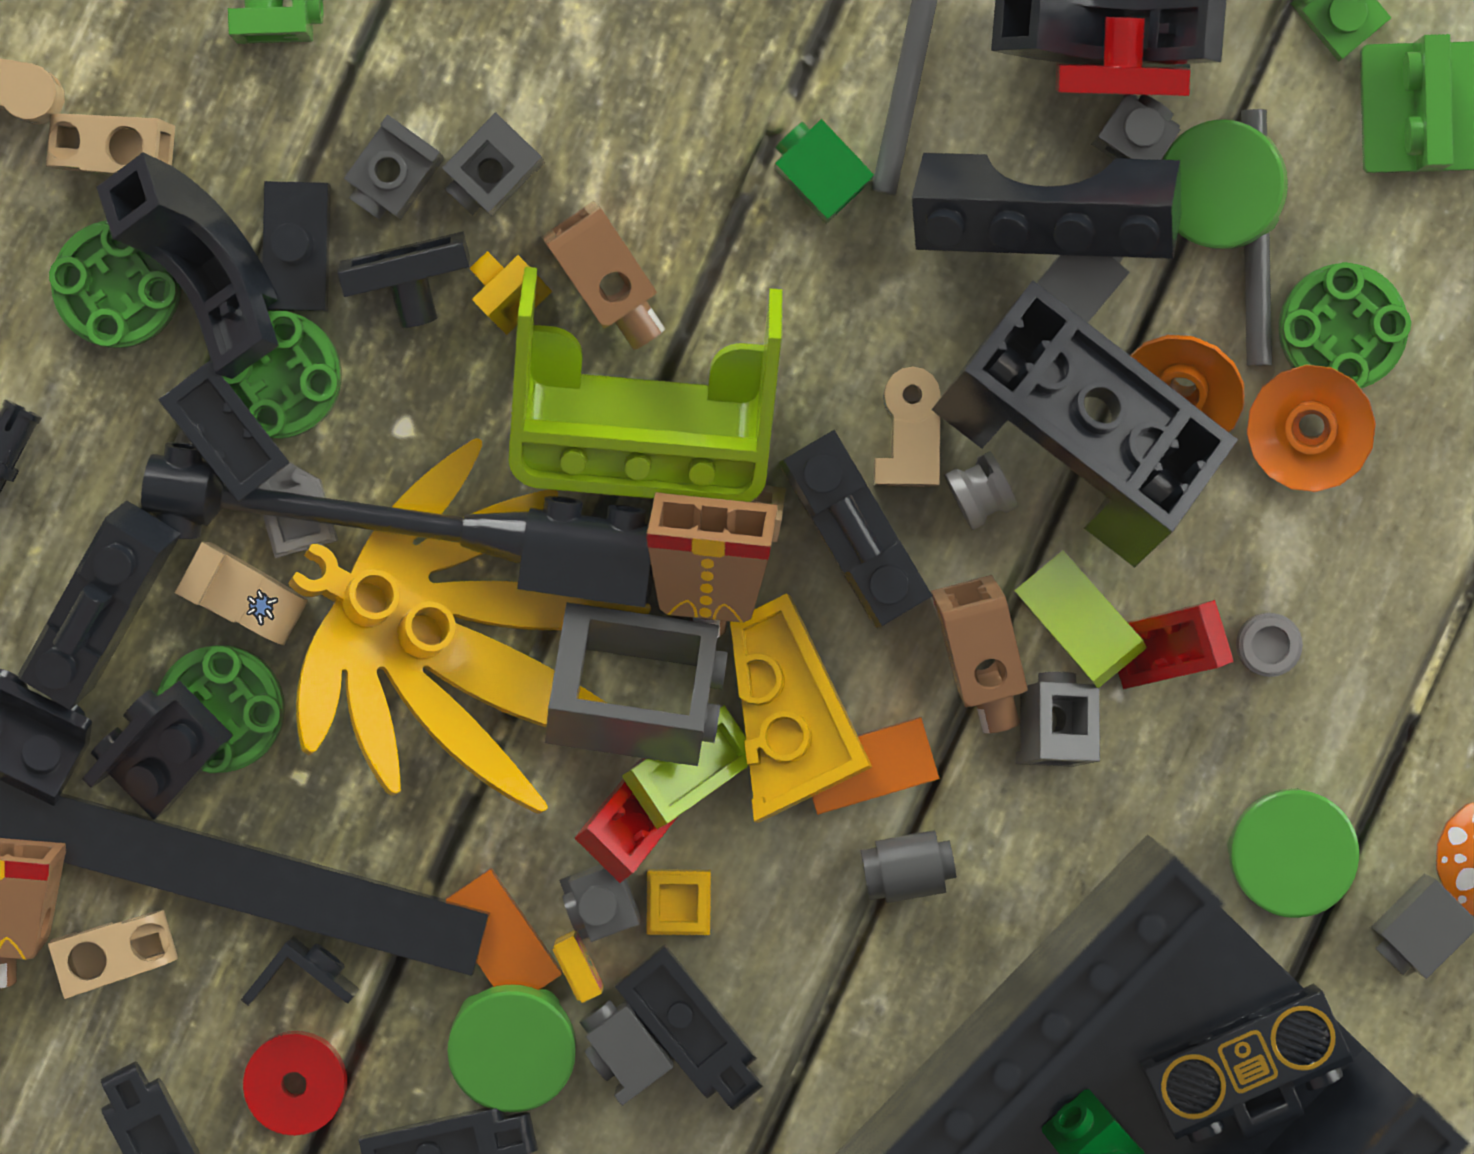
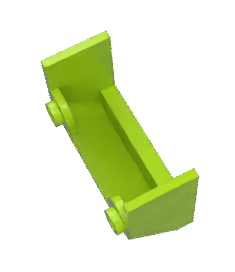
M525 267L517 323L508 457L510 470L516 479L529 487L538 489L654 498L655 493L750 502L761 494L767 478L782 340V289H769L764 345L736 343L724 347L712 359L708 385L581 374L583 352L576 337L559 327L534 325L538 268Z

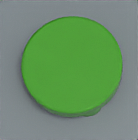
M1225 119L1211 120L1193 126L1172 143L1163 160H1180L1182 214L1178 233L1195 244L1212 249H1234L1254 242L1275 228L1286 201L1288 177L1284 160L1271 138L1247 124Z
M107 220L91 224L74 234L62 247L49 271L54 304L64 323L84 340L108 348L134 347L157 336L173 318L181 297V286L160 263L146 253L112 238Z
M1342 262L1324 266L1309 273L1291 289L1283 303L1279 316V340L1283 353L1292 368L1303 365L1332 367L1354 379L1360 388H1364L1381 380L1398 363L1406 347L1408 334L1411 329V319L1401 295L1387 278L1366 266Z
M268 311L279 346L233 379L225 376L223 378L270 438H290L313 429L331 412L341 389V362L332 340L314 322L288 311Z
M213 645L199 648L184 655L174 663L162 679L157 692L158 696L178 681H181L233 735L203 769L204 772L223 773L244 768L264 756L280 734L285 715V702L281 685L272 669L261 658L250 651L230 645Z
M1298 788L1274 791L1253 802L1239 817L1227 843L1231 870L1242 892L1262 909L1283 917H1308L1329 909L1348 891L1358 869V839L1354 827L1346 814L1329 799L1314 792Z
M523 985L496 986L479 994L471 995L462 1003L449 1034L448 1062L451 1073L459 1087L475 1102L490 1109L497 1108L501 1112L528 1111L542 1106L553 1099L569 1080L575 1063V1032L568 1015L561 1007L560 1001L554 993L546 989L537 990Z

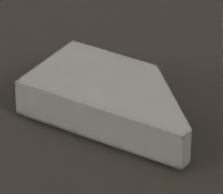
M291 462L259 487L261 489L326 498L322 480ZM263 515L275 558L307 550L311 544L326 545L338 541L335 527L332 524Z

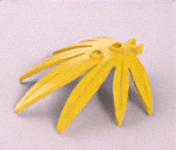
M475 438L440 461L415 482L392 507L442 514L468 477L482 448V440ZM549 489L534 492L491 505L472 514L529 511L530 508L543 509L544 498L546 496H558L559 493L557 490ZM373 530L350 573L338 567L335 555L328 548L319 544H311L304 556L320 566L321 578L311 580L303 574L296 572L288 584L296 593L302 596L316 597L323 595L334 603L309 645L300 672L296 698V720L302 751L307 755H311L325 738L337 709L343 671L346 678V695L350 719L362 754L385 792L391 796L400 792V770L395 733L387 701L377 676V669H381L386 673L398 695L417 721L459 764L489 787L522 807L537 814L547 810V803L507 754L460 704L423 672V668H426L465 694L495 709L546 727L555 670L495 639L455 623L454 617L513 629L562 630L567 602L642 614L650 613V604L647 603L645 607L519 590L517 589L518 582L512 581L432 583L428 578L430 573L460 565L484 554L462 547L458 542L427 538L420 544L414 545L413 541L418 538L416 536ZM580 686L578 699L607 703Z

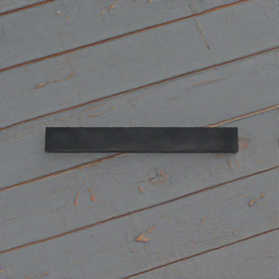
M0 780V838L66 843L64 863L470 976L475 972L490 912L165 821L153 820L147 816L61 793L55 806H52Z

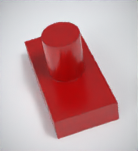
M1106 17L1104 65L1057 64L1055 90L1069 93L1189 96L1191 70L1181 67L1143 66L1145 18Z
M1212 600L1127 621L1144 641L1147 648L1122 668L1118 674L1124 690L1216 669L1234 662L1216 601Z
M641 758L633 767L645 760V758ZM622 779L574 839L621 883L635 872L678 817L657 829L624 779Z

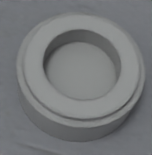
M1260 613L1249 618L1240 628L1236 639L1237 654L1243 665L1253 673L1267 677L1280 676L1290 671L1299 661L1303 647L1301 633L1297 626L1287 617L1276 613Z

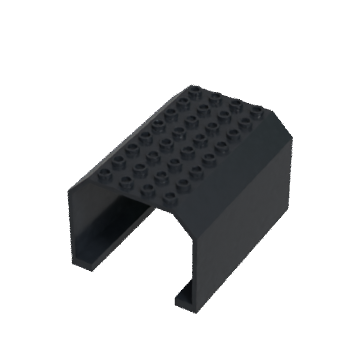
M1147 834L835 1154H1059L1042 1133V1127L1062 1107L1070 1103L1086 1089H1089L1098 1098L1107 1111L1146 1154H1462L1471 1143L1418 1092L1413 1094L1337 1020L1336 1022L1352 1055L1353 1062L1340 1067L1343 1076L1325 1087L1309 1091L1305 1083L1297 1087L1293 1086L1305 1113L1304 1115L1248 1140L1244 1139L1234 1115L1222 1119L1226 1128L1208 1139L1191 1143L1186 1135L1176 1140L1166 1124L1139 1061L1303 987L1221 908L1225 903L1180 859ZM1275 1088L1244 1102L1247 1111L1281 1097L1278 1088Z

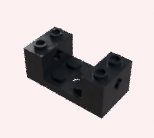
M1035 281L1028 285L1002 316L931 409L981 449L985 447L1007 421H1010L1100 491L1106 498L1084 529L1134 568L1175 530L1238 441L1237 438ZM1086 397H1095L1102 400L1110 409L1111 422L1100 423L1092 419L1085 410L1084 399Z

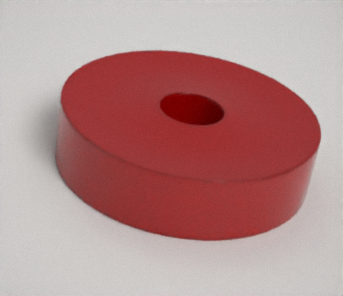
M287 1031L265 1041L251 1056L243 1077L245 1101L253 1116L266 1128L276 1133L291 1136L308 1134L327 1124L342 1105L347 1089V1073L340 1054L327 1040L306 1031ZM291 1072L300 1073L306 1080V1090L299 1094L288 1091L284 1084L285 1075Z

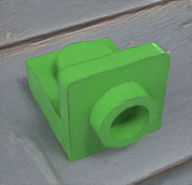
M244 0L245 8L228 9L229 35L237 44L313 42V24H323L324 18L323 0H292L291 7H283V0Z
M1293 0L1290 3L1338 62L1391 19V16L1377 0Z

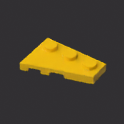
M786 593L754 609L752 618L744 623L730 621L739 698L742 700L746 740H744L746 759L750 767L753 799L751 801L754 822L760 823L872 768L792 597Z

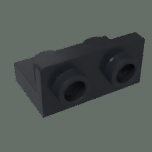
M0 669V780L55 806L90 743L92 721L85 717V712L78 705L68 710L54 700L29 690L28 685L21 681L19 676L4 669Z
M178 681L159 696L150 689L140 696L124 713L123 716L130 723L124 731L119 727L115 728L91 751L90 754L97 762L82 780L92 788L110 775L155 820L170 808L233 735L181 681Z

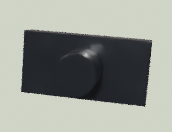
M264 181L262 265L278 299L267 310L328 312L331 185L329 183Z
M464 231L340 261L338 277L343 296L348 297L390 287L401 328L416 327L436 320L438 316L427 277L469 268L470 255Z
M210 360L158 399L159 403L238 503L290 463L223 376L215 373Z

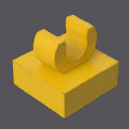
M487 251L469 268L485 285L472 300L508 335L518 323L524 269L529 266L517 255L504 268ZM538 275L535 308L553 292Z

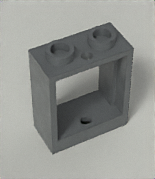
M567 602L548 706L545 744L698 766L702 741L715 743L720 705L708 703L710 688L719 690L723 688L728 652L716 650L719 625ZM592 650L697 666L690 714L682 715L578 699L586 651Z

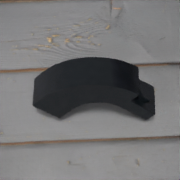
M995 0L991 51L1051 62L1104 65L1106 17L1145 18L1143 66L1190 68L1191 64L1220 63L1222 61L1227 0Z
M142 152L96 187L112 238L140 250L155 259L174 277L187 295L197 315L215 373L233 379L279 346L267 308L278 300L271 281L255 251L237 225L221 206L198 184L173 166Z

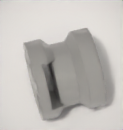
M991 451L979 456L976 465L966 471L954 469L944 474L948 486L972 530L984 525L987 516L998 510L1008 513L1018 508L1010 485Z

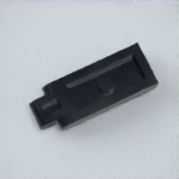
M665 944L616 983L615 988L707 1099L718 1092L732 1110H735L763 1087L761 1081L749 1067L757 1059L756 1055Z
M135 1061L101 1079L102 1087L110 1101L109 1104L101 1108L102 1114L123 1154H200L160 1078L148 1082L142 1068Z
M487 1107L366 1134L358 1139L361 1154H529L538 1150L530 1112L505 1116L504 1112L499 1111L497 1108L490 1109Z

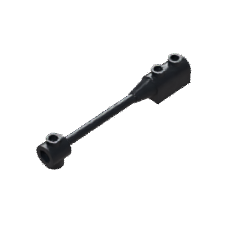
M183 442L166 443L164 455L151 454L144 472L141 490V509L181 533L179 539L200 538L202 525L208 526L222 509L458 542L462 547L520 564L517 586L519 590L645 607L651 596L653 572L647 545L649 524H645L646 510L638 507L610 505L608 506L607 518L581 515L583 506L581 500L564 496H546L543 509L530 508L529 511L466 514L464 517L261 488L256 489L238 503L206 461H203L202 456L191 443Z

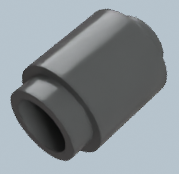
M935 830L875 841L876 847L861 850L870 900L885 898L888 904L946 893L945 880L957 878L950 840L938 842Z

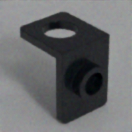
M293 936L284 944L241 1001L249 1006L288 958L348 1004L360 989L340 974L345 965L334 954L317 943L309 949Z

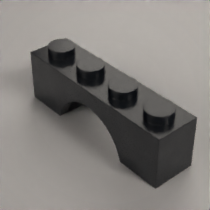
M923 153L912 193L916 250L1173 259L1182 214L1180 160L1115 158L1103 171L1086 180L1060 186H1035L1020 183L1002 175L993 167L987 154Z

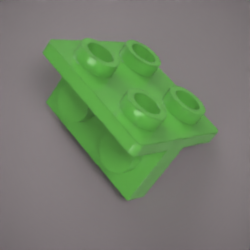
M1450 34L1423 35L1414 43L1367 44L1363 46L1360 50L1363 170L1366 173L1474 170V41L1451 42Z

